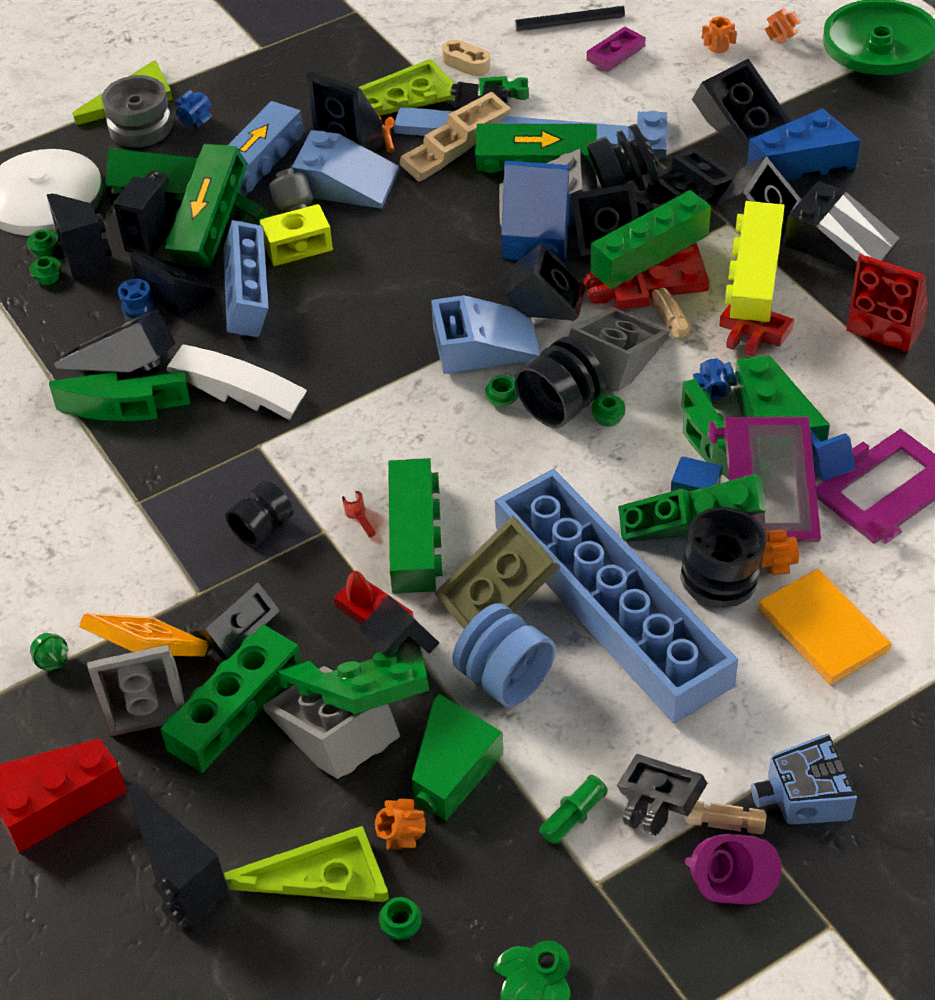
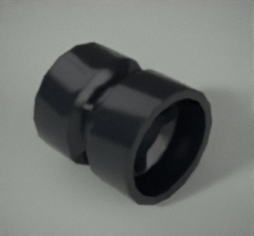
M262 481L249 492L248 499H241L225 513V519L231 531L240 541L249 547L256 548L272 534V529H278L293 516V507L288 497L279 487L269 481Z

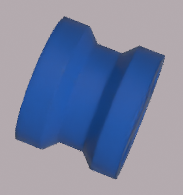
M130 279L120 285L118 294L122 301V311L125 316L136 319L153 311L154 302L150 296L151 289L147 281L143 279Z

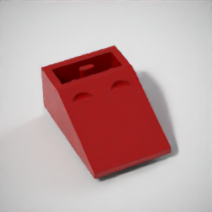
M859 254L846 331L909 352L923 329L928 306L925 275Z

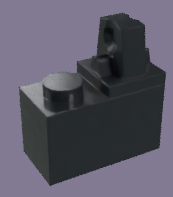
M150 171L144 178L133 176L113 203L124 251L153 256L169 233L164 209L166 208L164 194L170 184L168 174Z

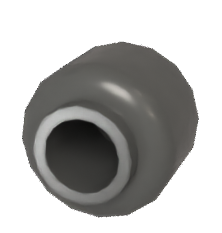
M294 169L278 172L276 174L277 178L269 186L274 207L280 213L308 207L313 201L308 178L302 173H295Z

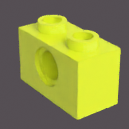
M319 204L259 220L260 225L263 226L264 246L273 266L333 250L330 226Z

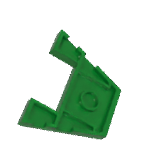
M410 636L389 658H386L381 652H377L374 654L373 659L360 663L355 661L340 664L337 670L323 674L311 661L278 670L279 682L282 687L288 689L292 687L291 684L296 685L299 688V693L308 697L320 694L323 697L324 703L353 714L429 691L421 647Z

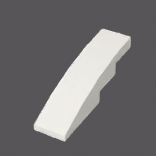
M184 344L166 369L170 373L185 372L188 383L223 402L230 396L255 411H258L259 407L263 405L288 420L293 416L307 391L272 372L245 361Z

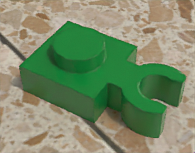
M507 76L479 78V93L481 96L483 95L484 85L504 86L505 90H510V98L518 100L529 99L528 78L526 77L516 78L513 81H508Z

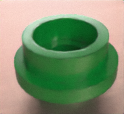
M45 229L35 231L27 240L29 250L37 257L52 256L57 251L59 244L57 234Z
M43 256L35 260L30 265L29 270L32 278L37 283L50 285L58 281L62 267L58 259Z
M506 375L493 377L485 388V397L488 402L496 406L513 404L518 399L514 380Z
M613 395L600 396L593 401L591 406V412L596 422L607 427L617 425L624 417L626 411L624 401Z
M396 897L389 900L381 909L379 923L385 935L392 939L404 940L417 933L422 923V917L419 907L414 902L404 897ZM399 917L408 919L407 922L402 924L394 923V920Z

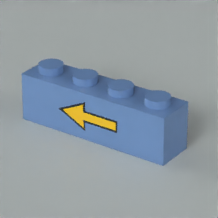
M271 101L228 145L237 146L248 163L238 191L239 194L245 197L251 192L255 185L270 172L271 168L286 155L287 151L302 138L304 125L302 123L301 110Z

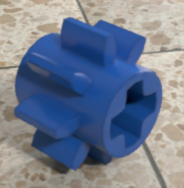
M189 90L175 102L179 106L176 109V115L180 122L186 126L194 124L196 128H199L212 117L208 112L211 110V102L201 92L194 94L192 90Z
M718 358L709 359L701 363L700 373L693 374V379L697 380L702 390H707L713 401L722 400L729 396L731 386L738 384L731 363L727 362L724 364Z

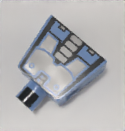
M830 734L816 737L774 754L770 758L769 780L751 784L755 805L759 808L778 803L785 822L790 825L847 821L853 818L857 796Z

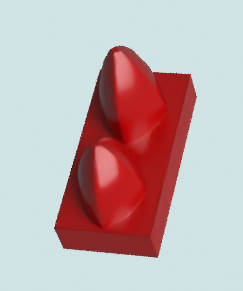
M354 571L349 574L346 586L333 598L335 607L362 625L389 595L367 581L361 572ZM395 600V601H396L400 606H402L412 617H414V616H413V611H411L410 609H408L407 607H405L403 604H401L400 602H398L397 600Z

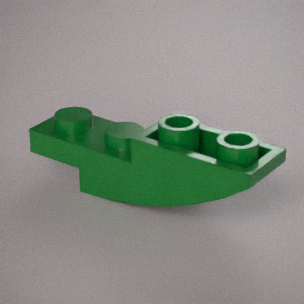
M117 372L49 381L50 391L57 410L90 419L107 421L158 419L157 409L190 404L185 372L121 381L118 379Z
M696 379L684 381L681 406L684 410L682 433L706 462L722 465V475L729 479L725 439H717L718 443L711 444L710 439H708L709 422H716V428H724V417L721 413L717 414L712 406L707 390H702ZM759 456L763 493H765L770 469L766 459Z
M752 474L690 492L678 489L620 505L618 510L622 539L625 542L687 535L689 524L697 514L711 508H733L751 516L765 513L766 507L762 478L757 474Z

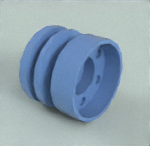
M495 603L484 608L465 627L454 648L452 655L453 666L473 683L482 684V689L504 707H514L527 699L545 679L556 654V645L534 626H526V622L522 617L514 614L506 605Z

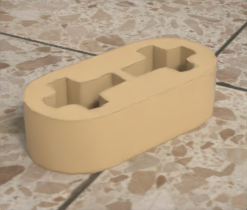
M450 40L442 45V60L444 64L474 76L484 75L489 72L490 54L486 50L460 40Z

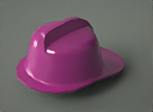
M722 834L707 838L698 844L692 857L685 858V864L690 867L691 875L697 884L699 892L706 899L718 903L745 905L760 903L772 895L778 887L782 874L781 859L777 850L767 840L753 836Z

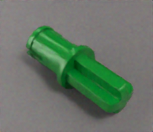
M589 775L570 797L564 796L560 800L561 806L540 826L539 831L543 839L548 843L558 844L577 823L583 824L587 820V813L602 797L607 795L608 789L605 783L597 776Z

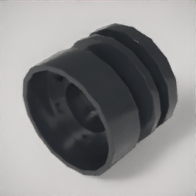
M637 124L628 126L630 141L627 140L621 129L616 131L618 146L614 148L606 136L586 144L602 188L628 184L627 182L632 180L638 190L643 191L645 190L643 175H645L650 186L659 184L657 162L648 139L641 133Z
M562 337L555 340L550 347L545 348L541 352L540 356L532 358L518 369L514 376L515 389L526 410L545 426L555 429L566 425L578 415L582 408L588 407L593 400L599 398L606 389V377L596 356L584 344L570 337Z
M711 508L697 514L688 527L680 579L684 589L694 599L709 606L721 608L738 606L749 600L757 587L760 566L765 551L766 534L762 525L751 515L733 508Z

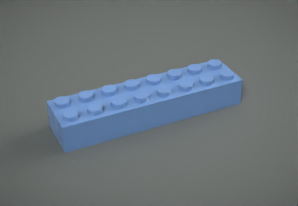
M554 468L495 500L496 529L498 530L512 516L523 524L561 566L545 583L673 724L735 687L738 658Z

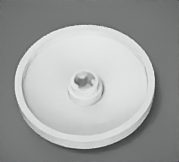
M61 149L31 151L0 165V229L12 234L30 236L35 231L41 229L56 233L46 196L50 193L88 202L94 211L103 195L102 179L97 166L90 159L79 153Z

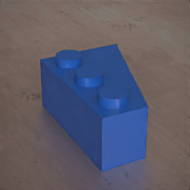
M820 109L749 139L747 165L767 156L786 181L801 179L803 173L818 171L819 175L829 174V169L846 166L847 171L854 170L857 166L860 139L828 112Z

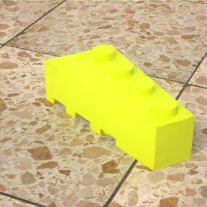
M746 201L744 214H737L735 233H741V236L734 237L732 256H736L737 261H730L728 280H734L733 285L727 284L725 304L731 305L730 318L770 322L785 205Z

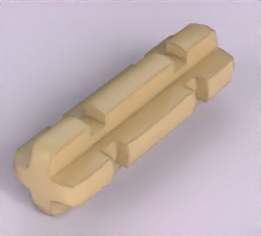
M663 287L659 290L655 289L652 292L653 297L651 301L658 309L667 326L671 329L675 338L682 339L683 337L690 336L691 325L684 318V314L674 299L671 298L672 296L669 291Z
M697 801L689 816H685V822L702 826V822H707L708 827L741 831L742 827L747 828L748 833L763 834L766 826V812L753 808L746 812L743 811V807L712 802L710 806H704V801Z

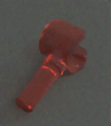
M355 491L356 501L353 502L347 501L342 496L345 515L348 518L356 519L369 538L375 536L376 532L365 514L366 509L362 493Z

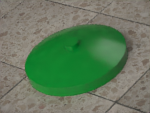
M860 0L838 8L827 18L823 31V46L833 60L854 71L874 75L906 73L924 66L935 56V19L923 9L903 1Z

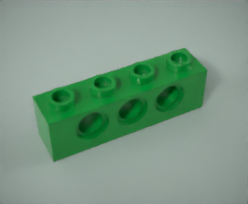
M264 624L254 634L248 635L243 640L240 648L228 660H224L218 666L215 674L203 686H199L193 691L190 699L180 710L172 713L166 719L161 732L167 751L200 773H203L263 709L262 705L272 700L283 688L279 682L278 670L301 664L298 644Z

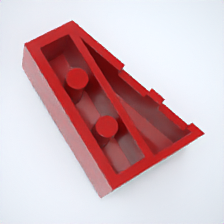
M100 738L1 763L0 822L19 853L126 793L127 790L119 766Z

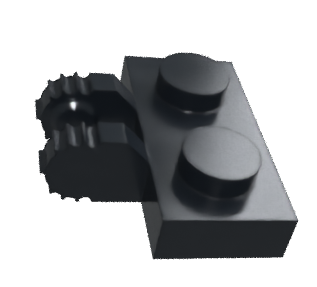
M636 753L616 785L622 795L631 797L623 812V825L636 829L641 824V821L644 820V832L654 836L659 835L662 827L668 821L669 810L689 816L708 784L703 774ZM648 803H649V804H652V805H651V807L649 808L648 814H647V808H648Z

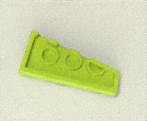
M431 59L358 87L361 88L378 116L398 112L400 107L417 108L455 99V96L451 95V87L455 83Z

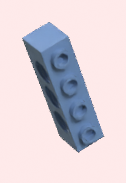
M232 220L223 249L227 332L259 337L268 311L263 226Z

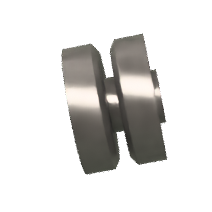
M145 75L128 76L112 82L104 90L101 98L107 117L108 129L111 138L117 144L126 147L150 146L163 140L170 133L172 120L168 108L167 94L164 84L158 79Z

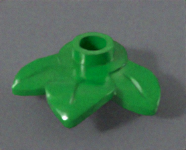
M542 941L532 948L512 947L504 951L493 966L499 974L507 978L500 992V1000H570L571 991L565 979L570 969V958L565 948L555 941ZM546 955H552L555 957L554 965L548 969L541 968V959Z

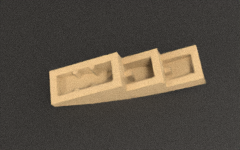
M493 92L480 97L450 113L447 118V124L426 134L422 145L401 156L400 166L418 182H421L447 166L476 144V124H499L511 113V108Z

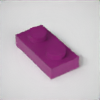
M624 26L587 50V61L608 72L643 49L646 44V37Z

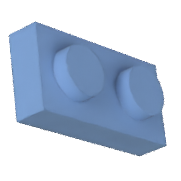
M638 111L637 126L644 137L648 139L655 158L666 159L667 112Z

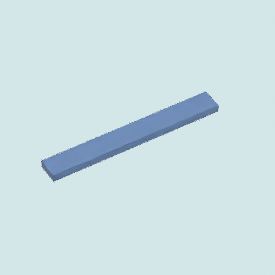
M400 107L394 124V132L396 134L425 136L447 124L448 115L453 111ZM507 116L499 123L597 124V139L606 136L613 148L618 146L616 131L621 129L627 140L629 141L630 139L628 126L514 116Z

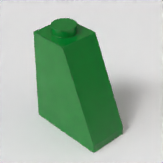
M438 694L432 705L412 777L414 801L417 806L425 813L430 815L436 814L447 821L504 754L503 732Z

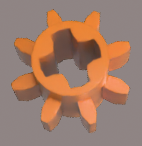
M782 8L766 19L770 26L764 30L770 40L777 38L781 44L799 33L796 25L801 23L795 11L788 13L785 8Z
M725 17L712 18L709 20V26H702L703 45L708 46V49L715 53L727 51L730 43L736 44L737 31L735 30V24H731V21Z
M783 529L765 531L766 545L760 568L768 567L769 574L772 575L790 574L789 565L799 563V548L796 537H787V531H783Z
M413 799L386 800L385 808L381 809L376 815L375 829L377 837L387 839V849L402 850V848H415V840L421 838L425 833L424 811L413 809Z

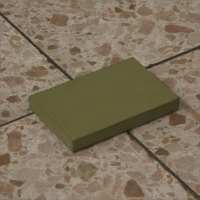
M512 516L434 594L465 629L478 613L495 603L504 604L515 613L561 566L523 524Z

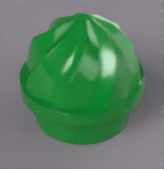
M40 634L33 640L30 646L32 661L42 670L61 669L63 662L68 661L67 652L69 649L67 642L58 634Z

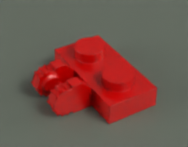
M592 273L586 275L585 280H583L587 290L589 289L587 295L591 303L605 304L614 298L616 307L620 310L649 306L650 296L643 273L613 289L608 288Z
M730 304L720 316L719 326L731 330L726 342V348L734 350L739 345L744 334L750 337L745 347L746 355L754 356L757 353L762 341L780 347L793 330L794 325L793 318L771 311L770 322L730 318Z

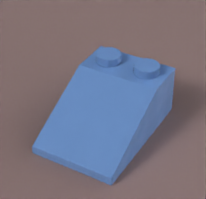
M314 130L310 131L292 166L295 173H302L308 178L313 199L381 209L399 172L398 165L340 134Z

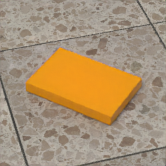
M819 569L810 572L759 601L758 609L829 685L836 683L890 651L892 643Z
M86 613L83 614L79 625L80 628L132 652L168 645L173 656L205 657L209 646L206 641L147 616Z

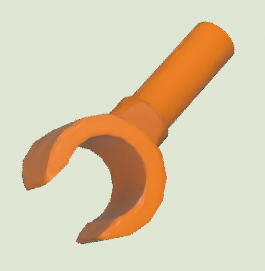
M392 117L386 119L385 126L382 124L383 137L388 153L394 151L390 131L395 124Z

